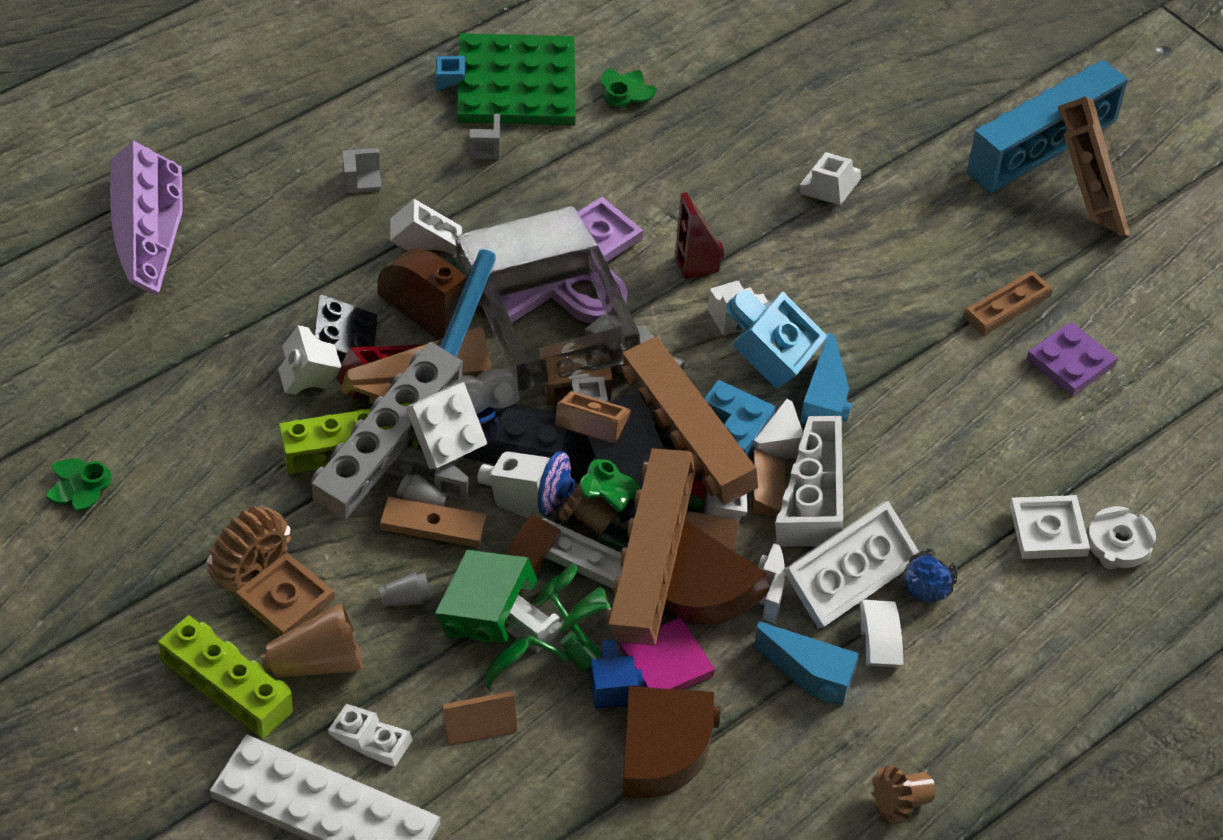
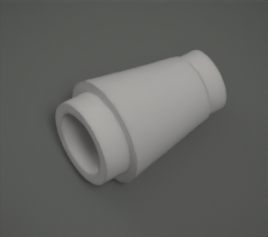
M406 473L396 494V497L399 499L443 507L449 496L417 473L414 476Z
M413 572L385 586L379 587L383 607L424 605V601L432 600L426 573L417 574V572Z

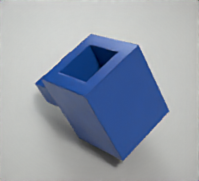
M615 639L601 640V659H592L590 668V684L594 709L627 706L629 686L643 687L642 670L635 669L633 656L618 657Z

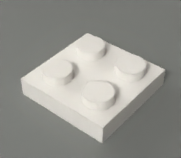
M464 382L450 386L406 407L429 469L441 467L488 444Z
M1077 495L1018 497L1011 499L1010 509L1022 559L1088 556L1090 546Z

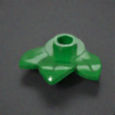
M608 68L601 75V84L605 89L604 100L609 105L615 107H623L631 102L643 103L652 99L657 93V87L644 85V77L641 70L620 75L615 70Z
M79 458L57 461L51 466L54 473L61 480L47 492L46 498L57 504H69L72 502L76 511L88 509L99 500L100 492L107 489L111 484V472L103 463L98 461L86 463Z
M603 459L592 461L588 467V474L583 476L580 481V488L585 498L602 496L618 512L624 510L629 499L635 501L636 492L638 489H641L635 480L620 473L614 463Z

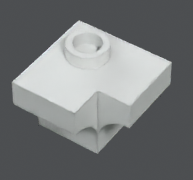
M825 152L801 182L800 194L841 205L860 181L861 169L853 167L852 159Z
M739 281L710 289L708 311L723 336L744 331L726 313L727 302L740 291L749 290L765 306L769 302L764 294H754L751 287L744 289Z
M298 325L282 346L286 359L280 365L278 371L285 393L296 395L301 390L309 387L326 389L340 371L341 364L335 344L319 340L311 333L308 327Z

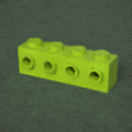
M404 403L399 405L409 406L410 403ZM360 409L353 412L328 414L322 417L279 423L281 447L287 474L318 470L320 467L325 468L331 461L335 448L340 443H346L351 437L355 424L360 419L365 420L371 413V409ZM382 426V427H380V428L383 429V430H388V429H391L392 427H390V426ZM416 435L406 447L418 450V438Z
M188 615L158 641L161 661L262 739L266 738L293 713L292 692L287 684L281 680L276 681L266 674L264 668L255 660L249 661L241 655L233 643L230 641L224 642L217 637L211 627L205 622L199 623Z

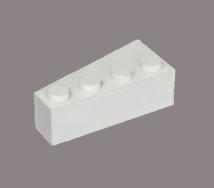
M808 416L798 448V456L792 467L791 479L787 490H785L781 511L778 513L775 522L776 544L780 545V547L819 546L843 530L842 416Z

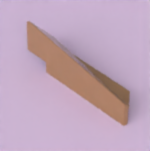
M1085 96L1059 105L1058 110L1069 132L1064 133V137L1089 220L1114 231L1120 236H1130L1093 99Z
M482 327L466 332L457 358L463 361L462 376H478L491 369L485 333ZM443 339L432 343L440 347ZM428 344L348 370L340 389L341 392L346 395L352 392L368 395L369 403L374 404L379 396L384 397L387 394L396 375L404 373L408 369L413 355L418 350L423 351Z

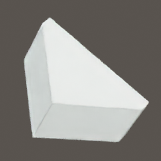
M786 399L756 437L753 444L751 461L754 449L764 451L781 460L797 458L803 431L792 401Z

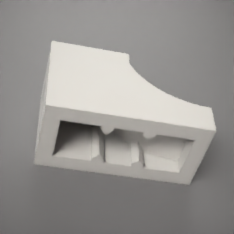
M413 199L391 218L390 241L407 251L417 248L440 250L455 255L462 249V226Z

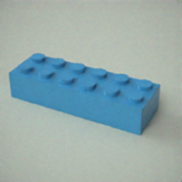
M1103 59L1094 65L1087 66L1080 73L1067 77L1062 83L1053 88L1044 90L1035 98L1024 101L1020 106L1008 113H1002L990 123L979 126L973 135L974 140L971 153L969 154L966 173L991 194L1068 150L1064 133L1069 132L1058 110V106L1085 96L1093 99L1101 130L1117 122L1128 79Z

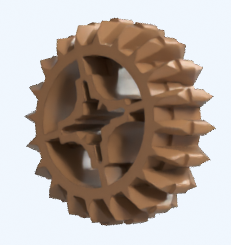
M263 505L258 507L252 506L248 511H241L239 517L236 519L232 518L231 523L226 528H223L221 535L215 538L216 543L210 548L209 552L211 555L206 561L208 564L207 572L219 587L225 588L228 592L236 595L237 590L288 550L286 545L291 539L289 535L291 528L287 525L283 516L269 507L267 508Z

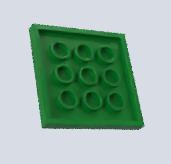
M460 33L459 56H465V80L458 82L457 122L494 123V114H500V123L575 125V36Z

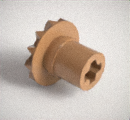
M579 484L558 512V519L565 524L573 515L578 522L581 521L600 535L615 517L617 511L599 497L585 498Z
M887 766L877 769V776L872 778L874 790L870 793L875 797L874 807L880 809L881 819H887L890 825L905 823L911 817L913 807L931 803L935 798L934 781L928 773L923 771L905 775L899 768Z

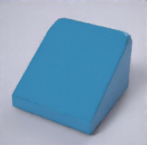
M436 56V91L443 90L465 80V56Z

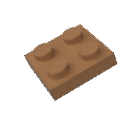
M286 552L237 590L236 600L277 635L281 636L311 619L335 600V592Z

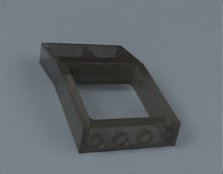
M573 206L455 235L457 259L467 279L480 249H488L496 254V260L480 297V302L510 372L516 377L519 391L623 364V352L640 344V333L602 252ZM582 275L588 276L613 329L528 351L523 349L500 296Z

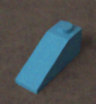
M828 333L827 335L828 337L826 338L803 402L800 423L806 424L808 416H842V421L845 422L849 419L852 403L847 402L849 386L834 334Z
M759 621L754 647L809 695L818 697L827 703H836L843 706L855 674L859 653Z

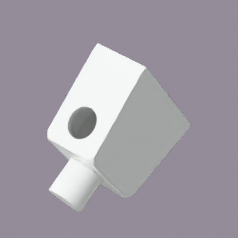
M507 451L501 455L495 466L483 464L480 467L478 482L492 486L495 504L498 507L529 518L532 513L542 519L543 517L549 518V516H543L539 512L538 490L542 474L550 458Z

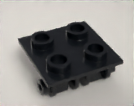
M322 294L318 295L314 336L326 343L335 344L336 351L344 355L347 354L350 347H373L375 345L377 314Z

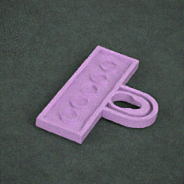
M600 197L495 263L478 305L504 328L550 298L554 299L578 320L590 324L611 308L623 313L627 305V287L623 280L605 266L604 263L642 240L643 230L605 198ZM580 280L592 281L601 287L605 296L600 299H592L588 295L575 292L571 286Z

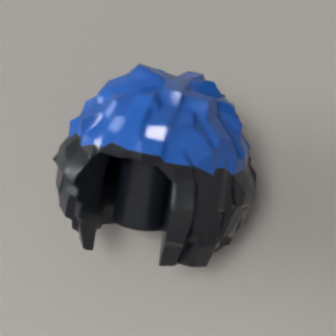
M929 548L926 551L923 550L911 556L904 570V580L909 594L913 598L932 603L946 599L954 591L953 586L957 582L958 571L954 563H951L947 568L943 562L934 557L936 554L935 550Z

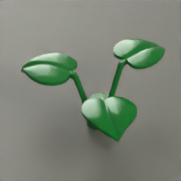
M575 563L568 566L560 575L549 581L539 592L534 602L539 607L551 599L564 619L559 625L558 630L562 633L570 628L571 631L560 641V644L563 646L562 651L532 636L526 639L524 636L518 638L504 648L490 664L485 677V686L489 691L494 679L519 659L526 649L532 645L558 656L563 662L569 658L581 671L591 666L592 659L600 657L601 650L579 629L576 623L597 612L610 608L605 591L601 587L595 589L572 609L570 615H568L558 600V592L572 581L577 572L578 566Z

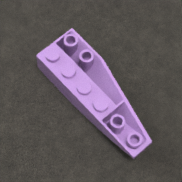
M133 140L110 160L112 229L119 259L129 283L155 296L160 291L183 212L182 167Z

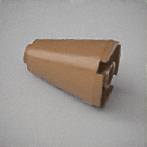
M342 603L335 604L266 644L267 652L261 653V657L267 674L273 672L275 678L348 673L363 669L358 643L355 642L354 629L345 605Z

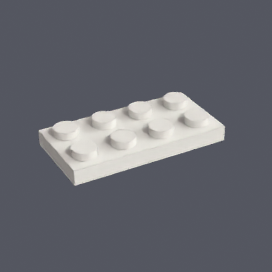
M886 501L783 569V572L819 629L825 627L861 600H864L903 573L911 556L919 553L891 504L889 501Z

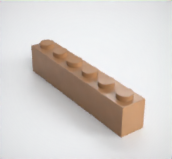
M655 336L623 352L625 366L622 367V373L626 381L630 385L635 384L638 388L637 391L641 393L646 407L649 405L652 407L657 423L662 429L665 427L668 429L675 448L679 451H691L696 473L699 472L702 475L708 493L712 497L716 495L721 503L726 505L759 488L755 465L660 339Z
M652 448L649 461H644L642 480L644 482L642 490L638 489L635 495L636 514L635 518H630L628 524L629 543L628 547H623L621 552V575L614 580L613 595L615 600L613 607L608 608L606 613V626L610 628L616 642L656 645L696 474L691 451Z

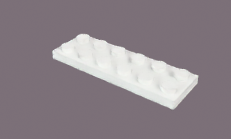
M247 734L210 790L212 799L307 840H431L440 825V817Z

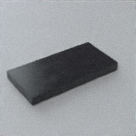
M637 392L609 402L631 410L630 416L615 443L586 435L595 460L611 461L620 473L631 477L642 489L644 482L642 480V467L644 461H649L652 448L664 449L641 393ZM629 499L622 512L617 511L621 523L629 521L630 518H635L636 508L634 500Z

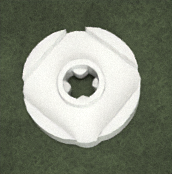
M1120 506L1102 509L1095 515L1094 520L1090 523L1087 538L1091 551L1100 559L1102 566L1108 569H1115L1117 567L1131 568L1141 565L1150 559L1156 540V533L1153 525L1145 516L1140 514L1137 517L1129 513V508ZM1116 533H1120L1122 537H1128L1126 541L1118 540L1115 538Z

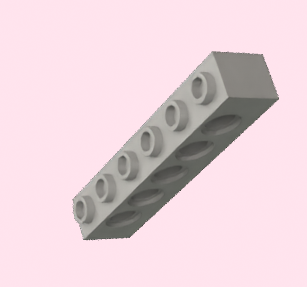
M431 341L423 351L418 350L413 355L408 369L404 373L397 374L393 379L387 394L384 397L379 396L375 400L371 413L365 420L360 419L355 424L351 437L346 443H340L335 448L331 461L325 468L320 467L314 473L311 479L313 500L346 520L416 435L406 410L407 406L399 404H413L459 383L462 379L463 361ZM420 380H429L430 382L422 383V382H419V381H420ZM390 426L392 428L388 430H383L380 427ZM368 449V450H371V451H373V452L368 453V454H364V453H361L360 451H361V450ZM344 473H349L353 476L349 478H343L340 475Z

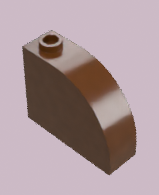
M416 248L408 250L382 269L378 276L377 294L435 338L441 340L444 338L467 281V276L438 255Z
M687 521L683 525L663 612L672 618H681L683 622L692 624H716L734 619L754 607L770 590L766 572Z
M629 686L622 797L652 798L663 796L682 788L696 777L707 760L713 728H719L720 706H714V692Z

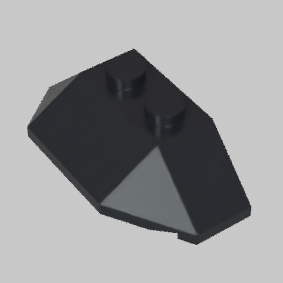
M513 404L498 411L493 418L481 425L488 444L463 455V458L496 465L501 455L507 451L551 458L556 452L563 451L569 456L571 478L575 480V483H580L581 478L588 474V467L594 460V455L586 435L555 424V412Z

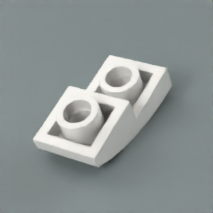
M773 543L769 556L763 554L758 567L766 572L770 588L759 602V604L765 605L762 619L775 623L784 587L785 573L783 569H785L780 545Z
M861 600V635H865L866 666L900 668L904 665L903 644L896 603L893 601Z
M345 704L328 730L329 735L346 746L393 767H396L413 740L410 731L381 723L375 712Z

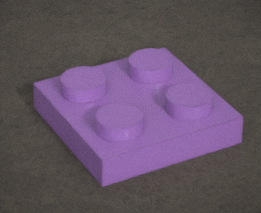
M1069 322L1029 350L1027 360L1072 397L1114 368L1117 362V358L1072 322Z

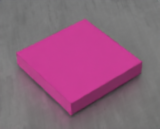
M681 618L660 626L655 646L620 643L619 650L622 655L633 656L635 669L642 670L643 687L683 690L714 676V667Z

